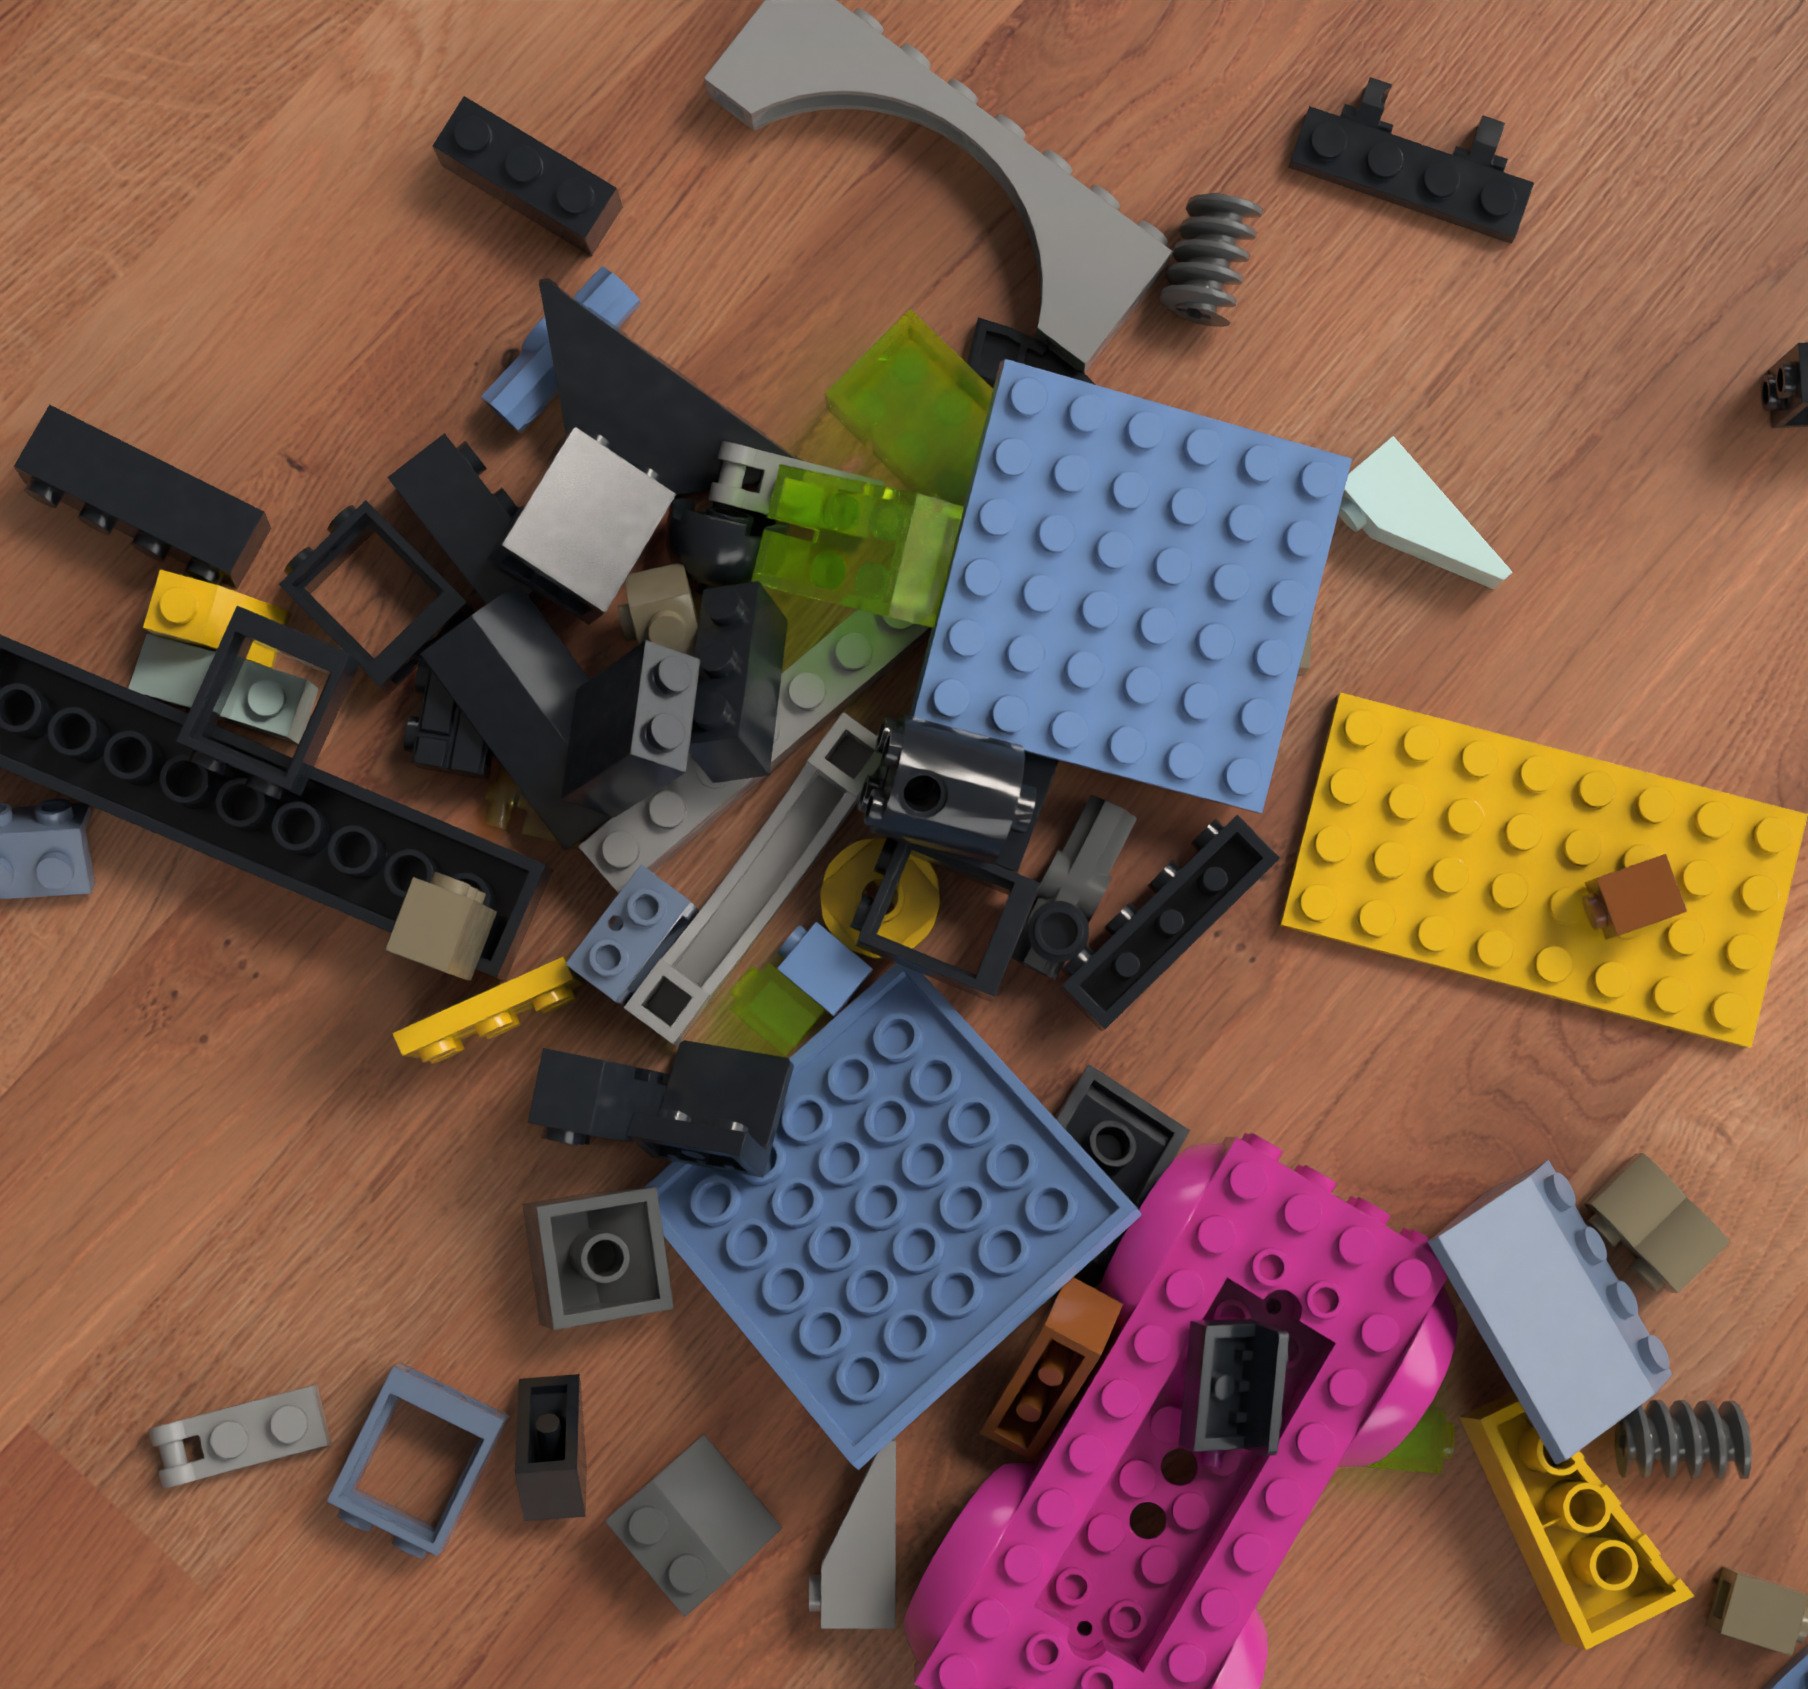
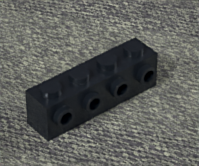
M50 404L14 465L16 471L26 484L24 491L35 500L52 508H57L58 504L62 502L80 511L77 516L78 519L89 527L106 535H110L114 528L134 538L131 545L143 554L161 562L168 555L186 564L185 572L192 578L219 585L222 582L237 590L271 530L265 511Z
M1238 814L1226 826L1217 818L1214 819L1191 842L1198 853L1183 868L1172 860L1147 885L1155 895L1139 911L1129 902L1104 927L1112 937L1096 953L1086 944L1083 951L1061 969L1069 979L1059 989L1100 1031L1105 1030L1280 859Z

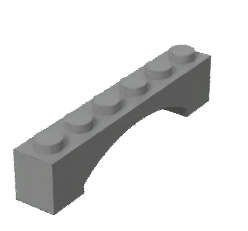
M843 712L809 757L806 765L746 851L676 942L659 959L624 1006L626 1010L672 1044L677 1046L680 1044L858 804L866 776L877 777L882 754L875 752L876 735Z

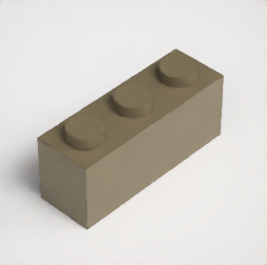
M437 872L433 873L430 883L413 877L385 950L471 981L497 912L483 905L485 893L478 891V889L471 887L467 883Z

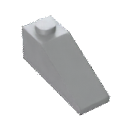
M896 1437L872 1458L823 1556L821 1574L809 1575V1612H821V1629H895Z

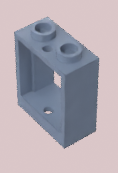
M641 864L566 962V965L612 1000L625 1006L659 959L666 954L700 910L690 900ZM614 916H618L612 923V925L609 927L610 919Z
M399 1363L392 1367L326 1502L340 1508L337 1517L353 1527L370 1531L372 1526L375 1525L395 1535L392 1544L410 1555L425 1559L427 1553L430 1552L438 1556L446 1549L510 1415L404 1363ZM400 1399L480 1437L437 1527L357 1488Z

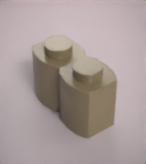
M1644 1153L1634 1154L1584 1203L1593 1214L1587 1221L1588 1225L1595 1229L1602 1240L1612 1248L1620 1242L1629 1250L1636 1259L1630 1265L1631 1269L1654 1292H1658L1664 1287L1671 1293H1679L1730 1243L1721 1230Z

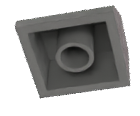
M657 1187L578 1194L523 1204L539 1325L557 1330L674 1309Z
M705 1433L612 1511L605 1520L684 1617L729 1580L783 1528Z

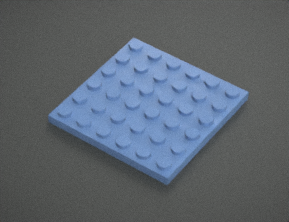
M1004 359L1000 361L910 716L1022 745L1024 751L1242 810L1262 813L1352 458Z
M897 963L789 1058L794 1065L763 1178L673 1161L645 1186L657 1187L664 1237L851 1465L858 1470L1142 1216L1137 1207L923 974Z

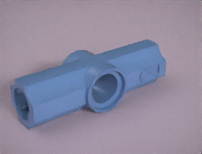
M603 266L593 274L590 280L573 297L618 328L641 305L640 299L613 272H610ZM545 317L536 324L524 340L521 348L523 352L481 396L483 401L519 434H522L559 394Z

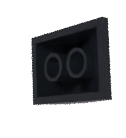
M1090 1064L1084 1069L1054 1115V1118L1138 1210L1159 1178L1173 1162L1190 1131ZM1126 1230L1080 1270L1074 1278L1095 1288L1102 1281L1104 1273Z

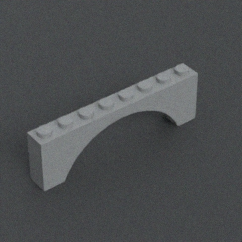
M765 0L704 77L707 96L754 131L774 121L800 113L826 109L870 110L898 116L921 124L943 135L964 149L999 183L1013 203L1027 231L1034 251L1040 286V317L1036 339L1047 345L1049 350L1076 370L1086 373L1168 267L1172 250L1166 247L1168 240L1164 234L1150 223L1140 220L1136 224L1118 211L1121 207L1119 202L1105 189L1097 185H1092L1089 189L1071 176L1073 172L1072 167L1055 152L1045 149L1043 153H1040L1023 139L1026 135L1014 121L1002 114H997L995 118L976 105L978 98L967 86L952 78L947 83L929 70L931 63L916 48L906 43L898 47L882 35L884 28L866 11L856 8L854 12H851L837 0Z

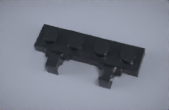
M1370 77L1359 107L1344 104L1340 116L1309 106L1288 168L1511 244L1516 238L1534 182L1505 173L1504 169L1508 159L1495 155L1505 126L1504 122L1483 115L1476 127L1477 132L1469 150L1456 146L1453 153L1449 154L1393 135L1391 132L1394 125L1380 121L1386 99L1393 84Z

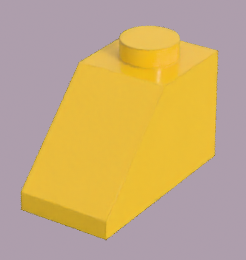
M160 570L143 628L158 637L216 652L237 605L285 626L290 612L219 585ZM252 643L245 660L273 669L278 653Z

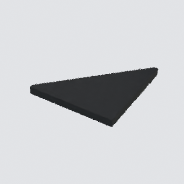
M549 278L539 280L566 434L575 426L581 431L589 430L601 435L611 443L615 454L632 465L640 464L655 471L663 479V486L676 495L710 490L712 482L718 483L723 460L718 459L722 441L803 461L771 440L763 431L731 408L725 407L700 389L696 383L660 357L657 358L633 341L625 332L593 309L587 308L559 288L558 284ZM746 467L742 485L758 483L762 470Z

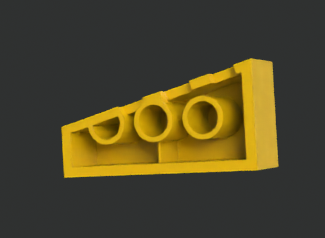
M1514 1391L1459 1417L1563 1643L1588 1650L1694 1597L1682 1579L1677 1578L1659 1556L1661 1553L1648 1536L1639 1531L1620 1507L1622 1503L1608 1485L1603 1484L1584 1461L1585 1457L1580 1450L1569 1459L1557 1465L1554 1463Z

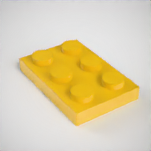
M561 957L392 1034L402 1056L421 1058L423 1063L430 1061L431 1064H434L464 1051L465 1048L461 1040L478 1033L479 1037L486 1036L487 1039H490L520 1025L517 1015L531 1008H535L536 1012L542 1011V1014H546L575 1001L576 998L572 990L585 985L581 975L566 965L569 959Z

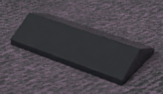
M517 583L468 617L419 655L565 851L612 818V816L561 800L576 689L590 679L521 585Z

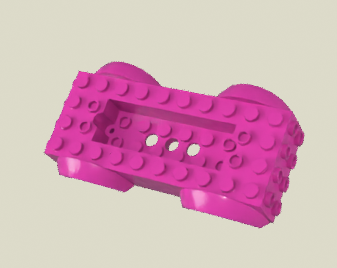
M1244 1133L1241 1139L1238 1137H1225L1222 1143L1192 1145L1180 1153L1146 1197L1139 1209L1142 1216L1128 1227L1104 1273L1098 1291L1121 1302L1123 1306L1100 1358L1064 1413L1036 1463H1006L996 1469L967 1503L926 1569L912 1597L903 1626L908 1643L916 1659L914 1664V1684L920 1689H1259L1268 1656V1635L1256 1605L1337 1467H1366L1383 1459L1399 1446L1417 1425L1433 1401L1448 1370L1455 1349L1458 1323L1456 1310L1444 1286L1448 1276L1428 1243L1431 1239L1414 1229L1410 1231L1404 1227L1400 1234L1385 1226L1391 1217L1388 1213L1360 1197L1356 1199L1350 1196L1348 1201L1345 1202L1333 1195L1332 1192L1337 1183L1313 1168L1297 1164L1293 1171L1281 1164L1278 1160L1283 1151L1254 1133H1250V1135ZM1252 1319L1286 1330L1289 1334L1288 1363L1285 1373L1282 1425L1279 1435L1278 1453L1275 1456H1262L1246 1449H1229L1224 1453L1221 1468H1215L1201 1464L1203 1451L1194 1452L1188 1450L1194 1455L1196 1460V1469L1193 1476L1183 1483H1172L1165 1479L1161 1471L1163 1457L1173 1449H1186L1178 1445L1190 1321ZM1143 1502H1152L1159 1505L1166 1516V1524L1163 1531L1158 1536L1150 1539L1137 1536L1132 1531L1129 1522L1132 1510Z

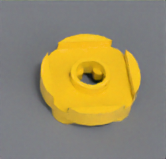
M886 838L860 840L843 849L826 869L820 891L822 916L830 933L853 953L875 960L884 958L856 947L861 932L850 928V925L863 894L868 895L865 890L868 885L875 883L878 887L881 885L884 875L873 870ZM912 855L909 856L896 887V893L891 899L895 908L890 913L885 914L877 933L878 935L914 949L930 934L939 911L940 896L938 878L929 862Z

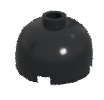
M679 498L672 500L666 524L665 544L670 561L673 564L679 563L684 565L687 578L698 582L697 593L703 595L704 589L759 581L762 584L778 566L785 548L789 529L787 522L776 524L777 517L714 502L713 507H707L706 512L694 511L696 499Z

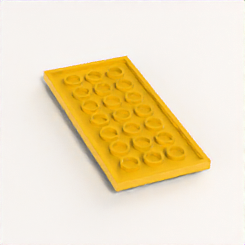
M1340 692L1336 698L1279 926L1734 1046L1751 1048L1808 814ZM1666 854L1687 912L1605 940L1602 929L1594 930L1586 916L1582 897L1589 893L1584 882Z

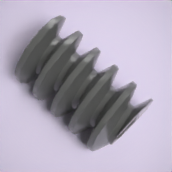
M1221 193L1199 194L1190 197L1185 209L1190 218L1183 220L1179 229L1180 235L1184 240L1176 243L1172 253L1175 260L1179 263L1169 266L1166 277L1172 285L1163 288L1159 299L1162 305L1169 311L1185 320L1206 326H1229L1231 322L1217 314L1216 311L1217 308L1235 307L1237 299L1223 291L1224 285H1241L1244 279L1241 274L1232 270L1229 266L1231 262H1248L1250 254L1236 246L1237 240H1254L1257 234L1253 228L1242 223L1243 218H1260L1263 209L1247 199Z
M1651 1400L1645 1407V1410L1640 1405L1616 1423L1614 1449L1616 1464L1622 1478L1626 1477L1630 1460H1636L1642 1478H1650L1655 1460L1661 1461L1666 1478H1675L1679 1461L1686 1462L1691 1479L1700 1477L1704 1461H1710L1715 1479L1724 1478L1728 1461H1734L1740 1479L1749 1478L1752 1463V1443L1749 1425L1740 1405L1735 1401H1723L1717 1410L1710 1400L1699 1401L1693 1410L1686 1400H1677L1673 1402L1668 1411L1666 1404L1662 1400Z

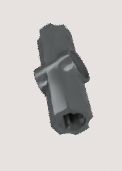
M1091 794L1071 830L1072 834L1063 851H1057L1035 897L1037 902L1021 931L1011 956L1012 959L1053 980L1056 979L1065 962L1045 960L1033 950L1028 939L1029 921L1034 912L1042 905L1052 901H1065L1079 908L1089 924L1112 879L1108 874L1137 817L1125 809Z

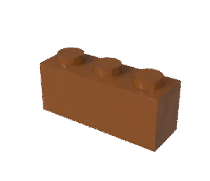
M1074 1277L1070 1279L1055 1294L1003 1380L979 1433L1034 1462L1100 1358L1123 1304Z

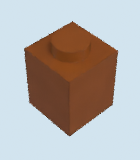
M1666 854L1584 882L1589 893L1582 897L1586 916L1594 930L1602 929L1605 940L1687 912Z

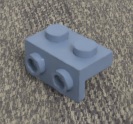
M50 799L39 803L37 806L11 807L7 803L0 802V899L92 893L95 877L86 832L87 825L92 816L90 805L85 803L72 804L66 799Z

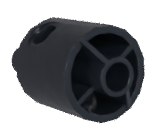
M900 714L897 720L888 717L883 718L875 745V752L882 754L877 777L866 776L858 805V810L865 812L864 825L869 826L871 833L993 864L1005 844L1009 831L1024 834L1027 831L1035 808L1037 790L1034 786L1022 784L1025 760L1022 745L905 714ZM920 775L927 776L920 785L906 787L912 778Z

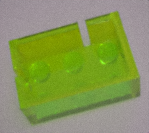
M909 309L825 392L826 408L864 446L872 439L873 455L950 530L959 523L993 388L914 311Z
M780 464L767 518L815 530L813 540L810 542L764 530L751 582L759 581L764 587L934 628L964 507L919 493Z

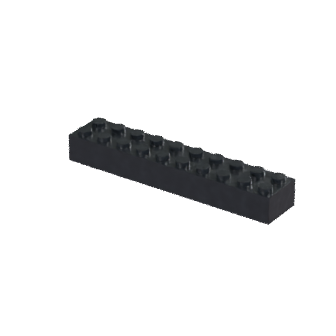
M0 634V768L390 933L393 931L413 877L430 883L433 873L437 872L467 883L471 887L478 889V891L485 893L483 905L497 912L476 969L506 981L553 870L546 864L316 767L313 768L301 796L284 789L280 800L246 786L245 783L249 774L228 765L222 776L189 762L188 760L193 750L176 742L188 713ZM215 726L209 739L284 772L287 771L292 760L290 756L219 726Z

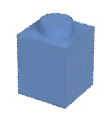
M817 922L809 931L799 925L777 951V954L785 959L777 968L779 972L833 1017L837 1016L873 972V968Z

